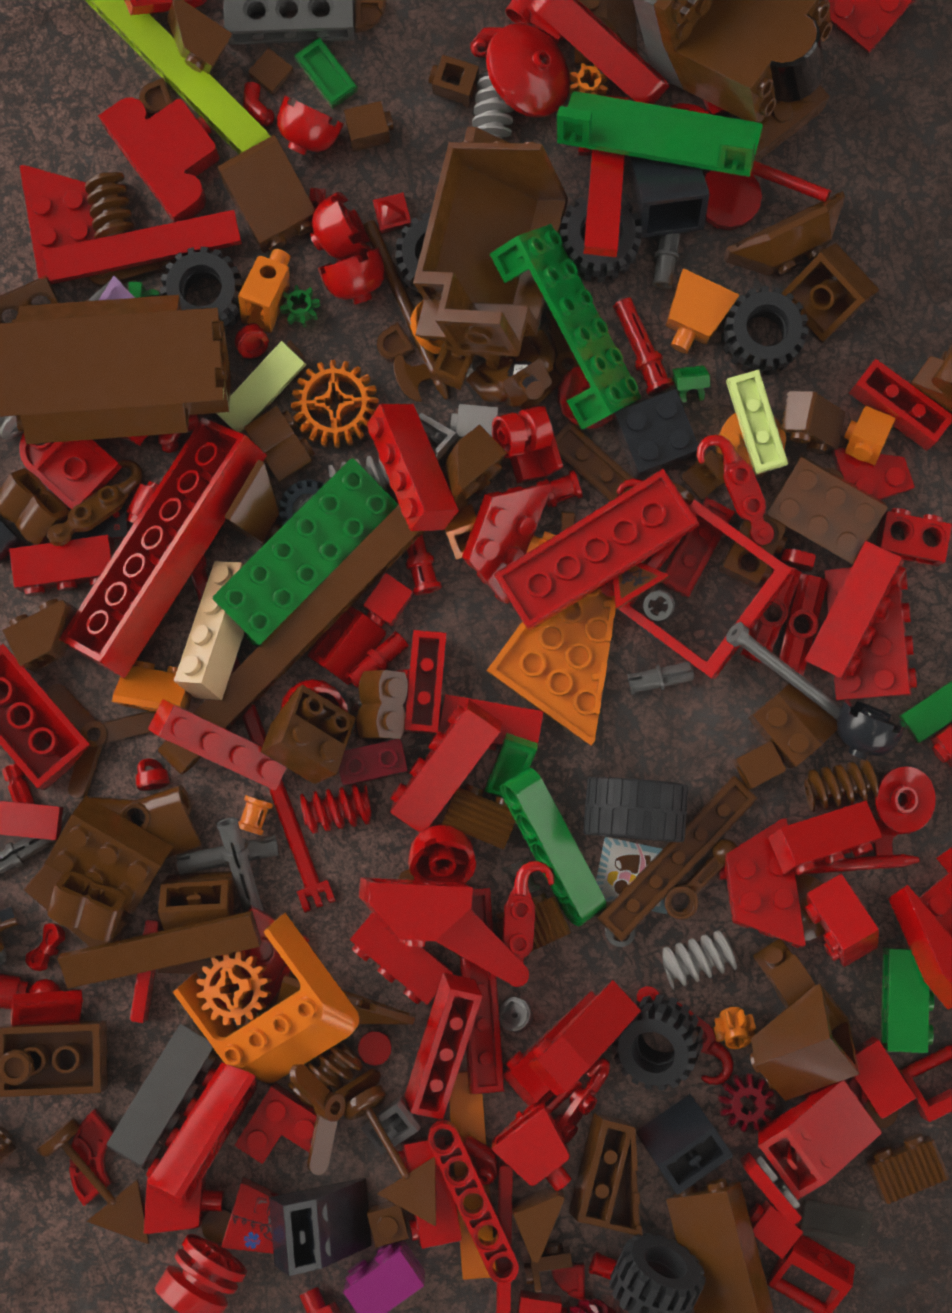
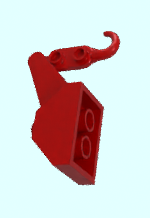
M540 861L528 862L518 870L514 887L504 906L502 941L471 910L473 887L461 882L360 877L359 898L385 928L399 938V942L405 943V946L425 947L426 941H435L506 981L508 984L514 987H521L529 979V971L523 961L532 951L534 940L535 904L528 888V878L531 873L540 871L547 877L548 884L553 885L554 874L549 866Z

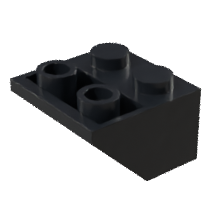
M690 1093L636 1130L637 1136L677 1195L733 1157L723 1139Z

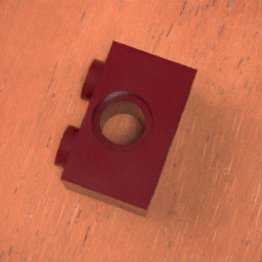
M394 739L345 750L339 766L342 786L346 787L409 773L402 740Z

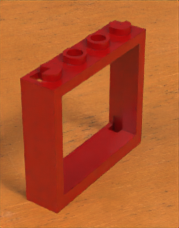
M694 499L691 505L688 503L687 505L696 518L701 516L774 569V572L736 622H741L747 626L750 633L795 572ZM682 537L656 552L652 558L648 557L644 564L659 570ZM639 596L619 608L621 612L713 679L718 677L741 646H732L726 641L725 637L709 660L706 661L635 609L633 604Z

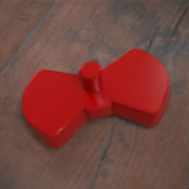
M55 923L44 925L42 942L38 948L26 954V964L30 969L34 971L46 970L50 956L58 954L59 950L56 947L65 940V931L60 925Z

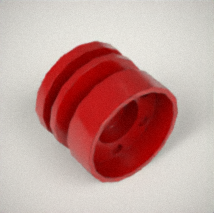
M188 1234L182 1243L184 1249H178L174 1256L181 1267L169 1265L157 1283L155 1290L164 1302L179 1313H223L228 1305V1301L222 1293L235 1294L238 1289L236 1282H242L248 1271L235 1256L221 1247V1245L204 1237Z

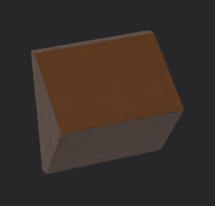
M549 1186L512 1202L513 1215L531 1261L537 1264L540 1261L565 1200L562 1189L555 1191L552 1186Z

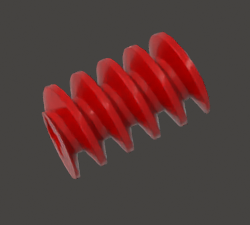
M366 783L362 793L356 784L352 785L350 795H347L343 786L339 787L337 797L333 796L330 789H326L325 798L322 800L317 791H314L311 802L307 801L303 793L300 794L305 826L308 825L312 834L318 833L319 823H321L326 832L331 831L332 821L335 822L338 829H344L346 819H348L352 827H356L359 816L365 825L370 824L372 811Z

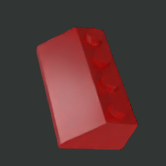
M5 644L0 645V745L38 789L45 791L75 764L90 746V743L30 673L19 665L16 657Z
M221 1062L217 1070L211 1068L202 1083L205 1090L199 1099L194 1097L190 1101L184 1112V1116L187 1117L180 1129L175 1127L167 1138L165 1146L169 1148L162 1159L156 1157L146 1173V1176L149 1177L147 1182L149 1188L182 1208L186 1207L256 1092L257 1083L255 1075L231 1065H226Z

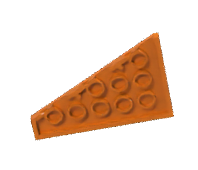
M600 588L531 631H528L522 621L486 671L536 708L544 711L543 713L589 746H592L596 739L616 612L614 597L603 595Z

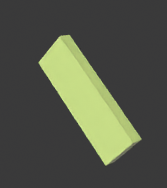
M281 341L230 396L229 412L217 414L234 431L243 434L245 432L244 426L256 420L307 364L289 346Z
M755 370L727 378L726 384L754 474L787 466L788 460L760 371Z

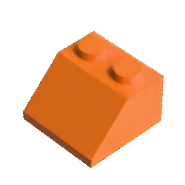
M135 661V665L132 666L125 679L119 678L112 696V702L121 706L153 712L157 711L162 699L189 711L192 695L174 682L178 667L168 666L167 672L154 670L155 664L143 661Z

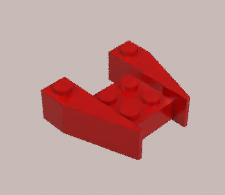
M952 847L936 858L948 873L920 897L907 884L888 898L925 983L948 1010L952 1008Z
M612 980L597 996L590 991L524 1053L519 1050L512 1055L505 1063L508 1069L503 1073V1078L528 1106L537 1103L549 1090L556 1096L565 1093L598 1060L641 1010L617 983Z

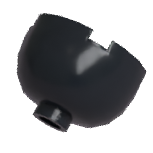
M846 699L838 715L837 732L841 740L850 746L848 750L850 754L861 759H867L868 755L882 756L892 751L902 738L907 725L900 719L897 725L889 721L892 715L879 708L860 701H856L855 706H851L850 699Z

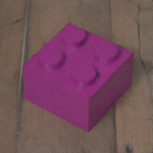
M405 1240L380 1246L376 1250L377 1255L368 1262L362 1259L348 1270L349 1275L346 1277L343 1293L357 1313H387L424 1287L425 1270Z

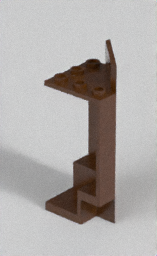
M467 127L463 142L448 143L413 281L424 299L415 335L425 340L430 338L441 339L446 342V349L468 358L472 354L481 356L487 360V366L496 370L498 369L501 355L519 356L523 337L537 336L545 299L530 270L512 281L504 283L490 253L516 236L551 224L560 234L561 223L568 202L566 192L542 144L535 142H525L523 144L509 143L478 127Z
M179 295L19 306L17 317L11 323H0V417L16 416L18 431H24L26 444L188 432L189 415L229 412L232 376L224 321L219 320L218 307L182 310Z

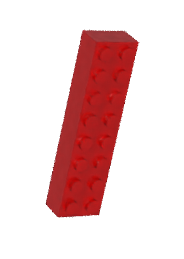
M202 417L59 640L86 658L125 679L226 520L224 516L258 460L263 462L267 454L246 435Z

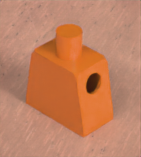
M273 249L270 258L257 257L238 295L242 323L247 325L257 323L264 331L272 333L280 313V306L285 301L282 294L283 292L288 293L290 287L288 263L291 256L281 249Z
M683 268L666 322L668 328L677 331L670 346L681 353L687 354L694 340L707 344L727 317L739 294Z

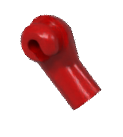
M246 82L244 85L243 108L260 125L265 127L271 126L275 115L271 109H267L259 101L260 84Z
M197 414L189 415L188 432L194 431L198 425L199 418ZM182 433L159 434L158 443L161 444L162 450L166 453L175 452L179 448L177 440Z
M468 1134L464 1140L469 1155L475 1158L476 1170L483 1185H489L498 1175L496 1153L492 1148Z

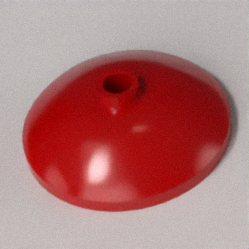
M515 23L503 27L491 38L486 52L487 71L493 87L506 104L515 111L534 118L549 116L556 112L560 106H563L570 89L569 70L561 50L548 35L533 26Z

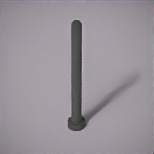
M738 622L730 628L726 635L728 643L734 647L741 645L831 716L838 719L841 706L751 637L747 626Z

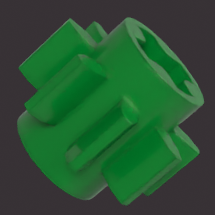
M295 285L294 291L290 294L283 292L282 295L287 304L280 306V311L283 314L290 313L287 319L289 325L297 321L301 322L303 328H306V321L311 318L313 320L318 319L313 308H318L321 304L319 299L311 300L313 295L311 287L305 292L299 290L298 285ZM305 302L306 309L300 307L297 311L295 310V304L302 305Z

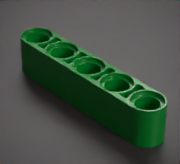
M528 767L500 786L501 795L536 861L543 862L549 866L554 874V884L550 885L564 914L575 926L583 925L606 908V900L542 778L534 769Z

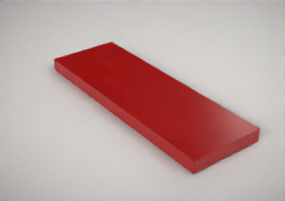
M662 469L493 575L528 631H531L700 525L665 470Z

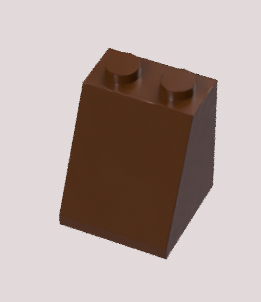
M275 135L217 166L227 193L263 253L268 250L272 252L273 249H280L286 245L287 240L297 234L302 236L313 230L312 218L315 208Z
M821 984L813 986L751 1038L753 1053H750V1061L754 1070L757 1073H761L766 1078L770 1089L776 1090L785 1101L859 1075L850 1021Z

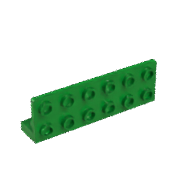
M577 91L572 92L568 107L560 106L557 113V143L747 177H750L763 129V124L758 122Z
M551 224L518 235L490 253L504 283L512 281L530 270L591 388L567 400L582 430L641 399L636 380L630 375L625 366L623 355L612 341L608 333L607 324L600 318L593 304L590 292L585 289L578 275L575 263L564 250L560 234Z
M349 459L212 596L213 601L246 633L244 637L253 646H259L398 504L355 459Z

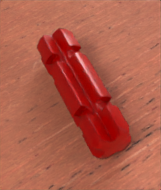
M15 763L4 767L2 773L5 781L10 784L7 787L13 802L35 804L26 780L22 779L24 773Z

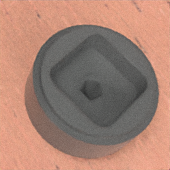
M517 997L505 1000L499 1007L500 1024L506 1030L514 1033L525 1031L533 1020L531 1006L526 1001Z

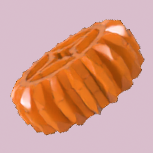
M330 360V369L325 370L323 363L319 362L317 364L319 370L317 374L310 368L306 370L309 381L303 378L297 380L298 385L303 390L295 389L292 391L293 397L299 401L292 402L291 408L294 411H300L293 416L295 423L304 422L299 429L302 434L311 431L309 436L311 442H315L322 436L321 445L323 447H327L329 440L333 439L335 448H340V439L345 438L348 446L353 445L351 435L355 434L360 440L364 438V433L360 428L363 427L368 430L367 423L369 420L367 418H371L375 412L372 407L379 405V399L371 397L377 392L376 386H367L371 381L368 374L359 378L361 373L359 366L354 367L349 372V362L344 361L341 369H337L336 361ZM339 381L352 385L360 393L361 397L354 398L353 395L341 392ZM328 382L327 392L322 396H316L314 400H310L315 390ZM334 391L336 392L337 399H339L340 404H338V409L336 410V418L333 410L331 409V404L334 399ZM356 408H361L359 414L352 422L341 427L342 418L345 414L355 412ZM317 410V413L328 415L331 421V428L316 422L311 417L309 411Z

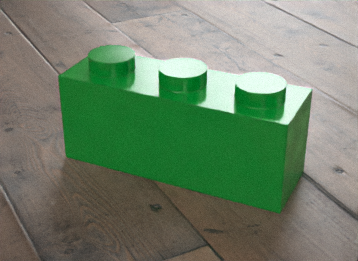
M883 947L881 1044L886 1051L928 1053V1045H932L934 1039L933 1026L929 1024V1011L934 1009V993L930 991V988L925 983L910 948Z

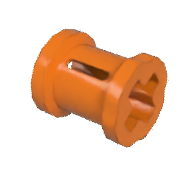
M245 795L244 800L246 804L241 819L238 821L239 829L262 836L264 833L262 829L268 809H272L273 804Z

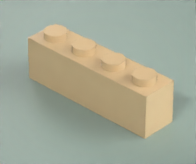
M214 561L174 678V682L194 698L223 699L244 631L213 601L212 596L244 565L242 562Z

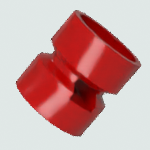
M536 406L519 411L518 414L512 412L496 416L492 422V438L507 452L504 458L522 455L526 450L534 452L551 446L553 439L552 425L549 416L542 407Z

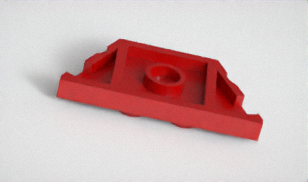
M20 165L39 279L47 275L42 250L95 239L94 234L96 231L92 227L94 219L90 216L91 206L87 201L89 194L85 191L86 182L27 165Z
M536 482V486L527 488L520 486L510 488L503 493L497 491L485 494L463 552L462 558L471 568L476 570L477 576L481 581L492 589L495 593V598L503 603L509 604V599L493 574L527 553L552 485L545 482Z
M783 818L725 855L724 866L732 922L745 928L758 930L760 934L768 937H776L789 942L796 948H803L806 946L795 871L783 874L768 839L779 828L787 826V818Z

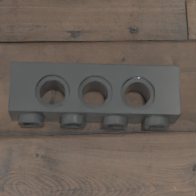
M224 0V28L232 33L228 45L314 42L319 37L322 41L355 40L354 1ZM318 10H327L329 12L324 17L314 15ZM287 11H295L297 13L292 18H284L282 16ZM256 12H263L265 14L261 19L250 18Z

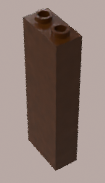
M722 1178L710 1181L704 1187H697L696 1183H694L677 1195L675 1193L667 1198L666 1202L676 1241L679 1245L685 1246L690 1250L689 1253L696 1256L699 1260L698 1264L704 1269L703 1276L706 1277L703 1290L694 1306L695 1313H774L740 1181L727 1183V1180Z

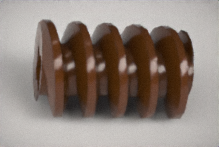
M121 172L99 173L90 177L85 184V191L89 194L87 201L91 206L90 216L94 219L92 227L96 231L94 234L95 239L126 233L134 229V223L124 222L125 219L132 216L131 211L121 209L129 204L128 198L119 197V195L127 192L125 185L116 184L125 179L124 174Z
M866 759L861 760L859 766L854 762H848L846 769L841 764H837L833 767V772L828 767H822L820 775L815 769H810L807 772V779L805 778L804 781L806 799L811 812H815L817 801H820L826 810L828 809L829 799H833L836 806L841 807L842 797L846 796L850 805L854 804L855 794H859L862 801L868 799V792L872 791L874 797L878 796L877 778L873 767Z
M343 1040L339 1042L338 1046L334 1045L328 1049L329 1056L322 1053L317 1056L320 1062L319 1066L311 1062L307 1063L308 1069L331 1092H333L331 1087L339 1090L344 1086L341 1077L346 1080H351L354 1077L350 1067L358 1071L363 1068L360 1058ZM292 1082L288 1083L291 1091L306 1106L312 1109L314 1104Z

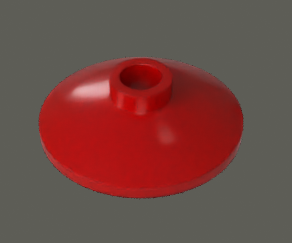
M909 766L894 768L884 775L878 785V796H875L876 809L880 819L890 829L901 833L915 832L924 827L933 815L936 803L933 784L928 776L917 768ZM899 794H901L902 796V802L900 804L898 803Z

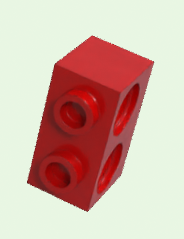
M892 508L891 512L887 511L884 513L879 522L875 545L902 557L905 561L938 567L946 562L952 524L943 522V517L926 514L921 518L911 516V511ZM892 525L899 526L903 530V540H896L892 537L890 533ZM924 532H930L935 536V547H930L924 543Z

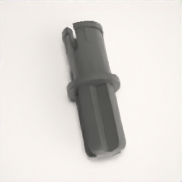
M680 233L660 236L658 251L654 253L656 266L652 285L656 288H672L675 263L680 258L679 254H677Z
M690 662L661 668L659 665H655V669L627 674L632 695L657 688L663 691L665 686L688 682L694 679V671Z

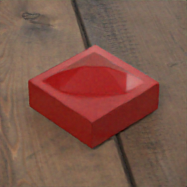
M404 192L372 200L381 234L402 229L404 226H411Z

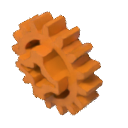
M238 951L235 958L233 953L224 954L223 960L219 956L212 957L211 961L214 966L202 967V971L207 975L206 978L197 979V983L204 986V991L197 993V997L205 998L207 1001L201 1007L202 1010L212 1009V1020H218L223 1016V1025H231L233 1019H235L237 1025L245 1024V1015L250 1020L257 1018L255 1009L265 1010L267 1006L262 1001V998L269 997L272 994L270 991L264 990V985L272 982L271 978L262 977V973L267 967L265 965L256 967L255 964L258 957L255 955L245 960V951ZM241 967L245 968L251 974L252 978H249L246 975H244L242 973ZM219 972H221V978L214 986L215 979ZM238 983L239 990L230 992L229 986ZM252 990H254L253 998L248 1004L247 998ZM217 998H220L227 1004V1009L218 1002Z

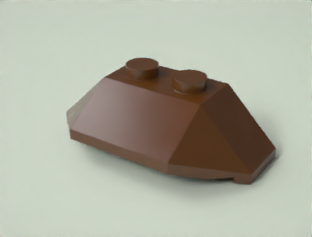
M840 191L829 197L826 203L821 201L728 246L723 258L726 263L767 276L777 272L780 275H784L798 266L797 262L805 258L809 261L814 260L820 252L826 249L832 239L845 199L844 192Z

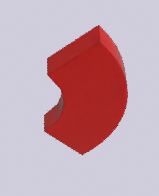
M95 1108L79 1126L71 1146L107 1187L112 1181L106 1171L105 1155L108 1149L106 1144L114 1130ZM70 1159L69 1173L71 1183L78 1199L85 1206L99 1192Z

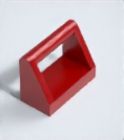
M952 1044L899 1069L902 1077L916 1097L913 1101L921 1118L928 1122L952 1112V1088L925 1100L913 1078L951 1060Z
M802 1234L784 1258H779L767 1280V1285L814 1313H833L853 1287L855 1264ZM792 1264L833 1287L825 1303L782 1278Z

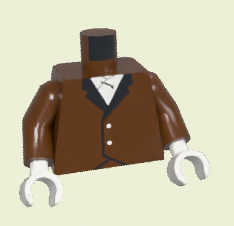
M538 327L537 336L523 337L519 356L501 355L497 370L487 366L486 362L476 367V371H474L471 364L466 376V382L486 402H504L512 407H517L528 399L540 398L544 393V389L552 384L548 373L554 367L555 350L545 331L540 330Z

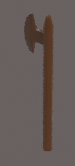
M371 220L366 222L363 227L373 249L380 248L384 259L386 279L424 361L421 365L411 366L406 363L402 354L398 353L393 362L394 375L401 390L408 398L416 402H422L418 385L431 379L430 373L436 362V356L434 353L423 348L413 335L410 318L414 307L376 222ZM432 379L438 392L445 400H448L450 397L448 385Z

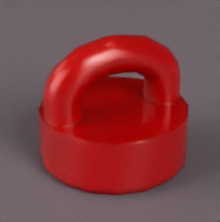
M250 323L237 332L234 343L238 352L243 357L251 359L261 356L266 351L269 340L264 330L257 323Z
M146 758L138 763V774L135 775L138 790L152 791L164 788L169 784L168 771L163 769V766L157 760ZM146 767H153L154 770L146 771Z

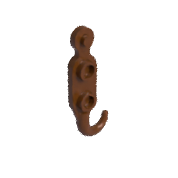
M132 460L117 461L122 468L131 470V476L122 483L102 487L81 504L73 507L68 514L66 522L55 524L48 529L47 537L49 542L54 546H63L70 541L75 532H87L119 511L130 493L141 484L143 474L140 466Z

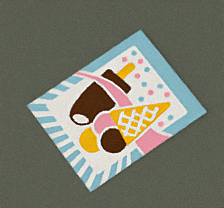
M605 837L596 882L605 900L612 902L662 849ZM664 898L652 911L667 914Z

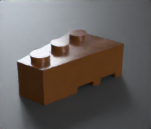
M598 1113L593 1114L569 1213L577 1222L642 1236V1226L640 1225L639 1217L640 1193L637 1186L636 1130L626 1120Z

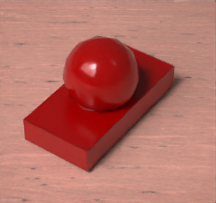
M38 980L31 986L29 993L12 995L11 1025L78 1022L81 1017L82 990L61 991L59 984L53 980Z

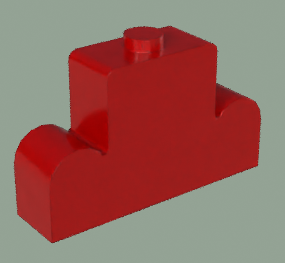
M133 97L121 99L98 115L104 129L173 222L191 219L204 208L206 195L200 180L196 176L218 162L220 157L215 143L209 137L212 131L201 116L196 119L182 99H176L150 118L143 103Z

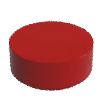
M377 1030L364 1034L358 1044L360 1058L369 1065L375 1066L384 1063L392 1051L389 1037Z

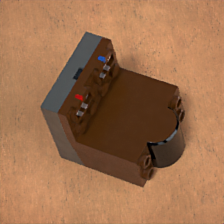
M633 0L650 65L666 81L744 120L761 123L765 116L768 117L773 112L777 100L783 102L799 101L814 92L824 77L825 64L822 42L829 37L832 30L830 3L828 0Z

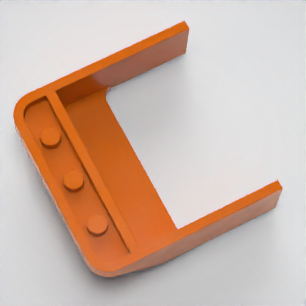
M286 913L280 915L263 932L300 983L299 991L239 1029L233 1023L231 1025H223V1016L218 1020H212V1009L202 1010L201 1007L207 1001L205 998L197 997V993L204 991V986L197 983V979H200L196 972L190 975L173 991L176 998L226 1065H231L255 1075L257 1080L264 1083H274L290 1073L293 1065H304L349 1037L359 1025L357 1010Z

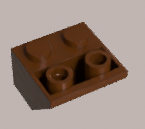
M480 424L456 443L441 467L458 507V512L470 502V496L474 493L478 496L481 495L492 484L490 480L502 470L503 467L500 465V462L507 454Z
M56 598L39 606L40 611L29 617L27 614L15 617L9 621L10 626L2 630L21 667L36 672L64 658L68 645L59 640V638L74 617L77 609L63 599L58 601Z
M301 685L271 723L261 753L311 783H319L337 774L356 717L306 686Z
M232 872L189 873L181 876L180 874L168 875L160 884L158 914L163 929L168 930L234 915L235 883Z

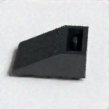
M366 1178L269 1197L274 1266L288 1276L322 1269L372 1246L370 1224L367 1216Z

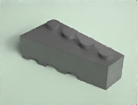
M182 1024L178 1026L106 1145L110 1150L142 1169H145L148 1162L152 1164L163 1147L159 1143L166 1131L171 1133L181 1117L177 1113L184 1101L189 1103L196 1093L199 1085L195 1081L201 1071L207 1073L217 1057L216 1054L212 1053L214 1048L207 1039Z

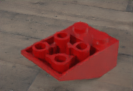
M842 1080L829 1085L760 1127V1130H758V1146L795 1198L799 1200L827 1183L879 1137L882 1131L848 1083Z

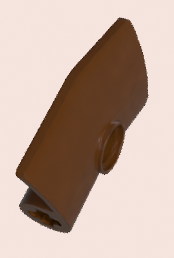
M182 785L136 800L91 797V799L172 845L173 848L168 857L194 849L203 844L188 816L191 813V801L186 789ZM134 808L141 809L144 812L145 822L135 818Z

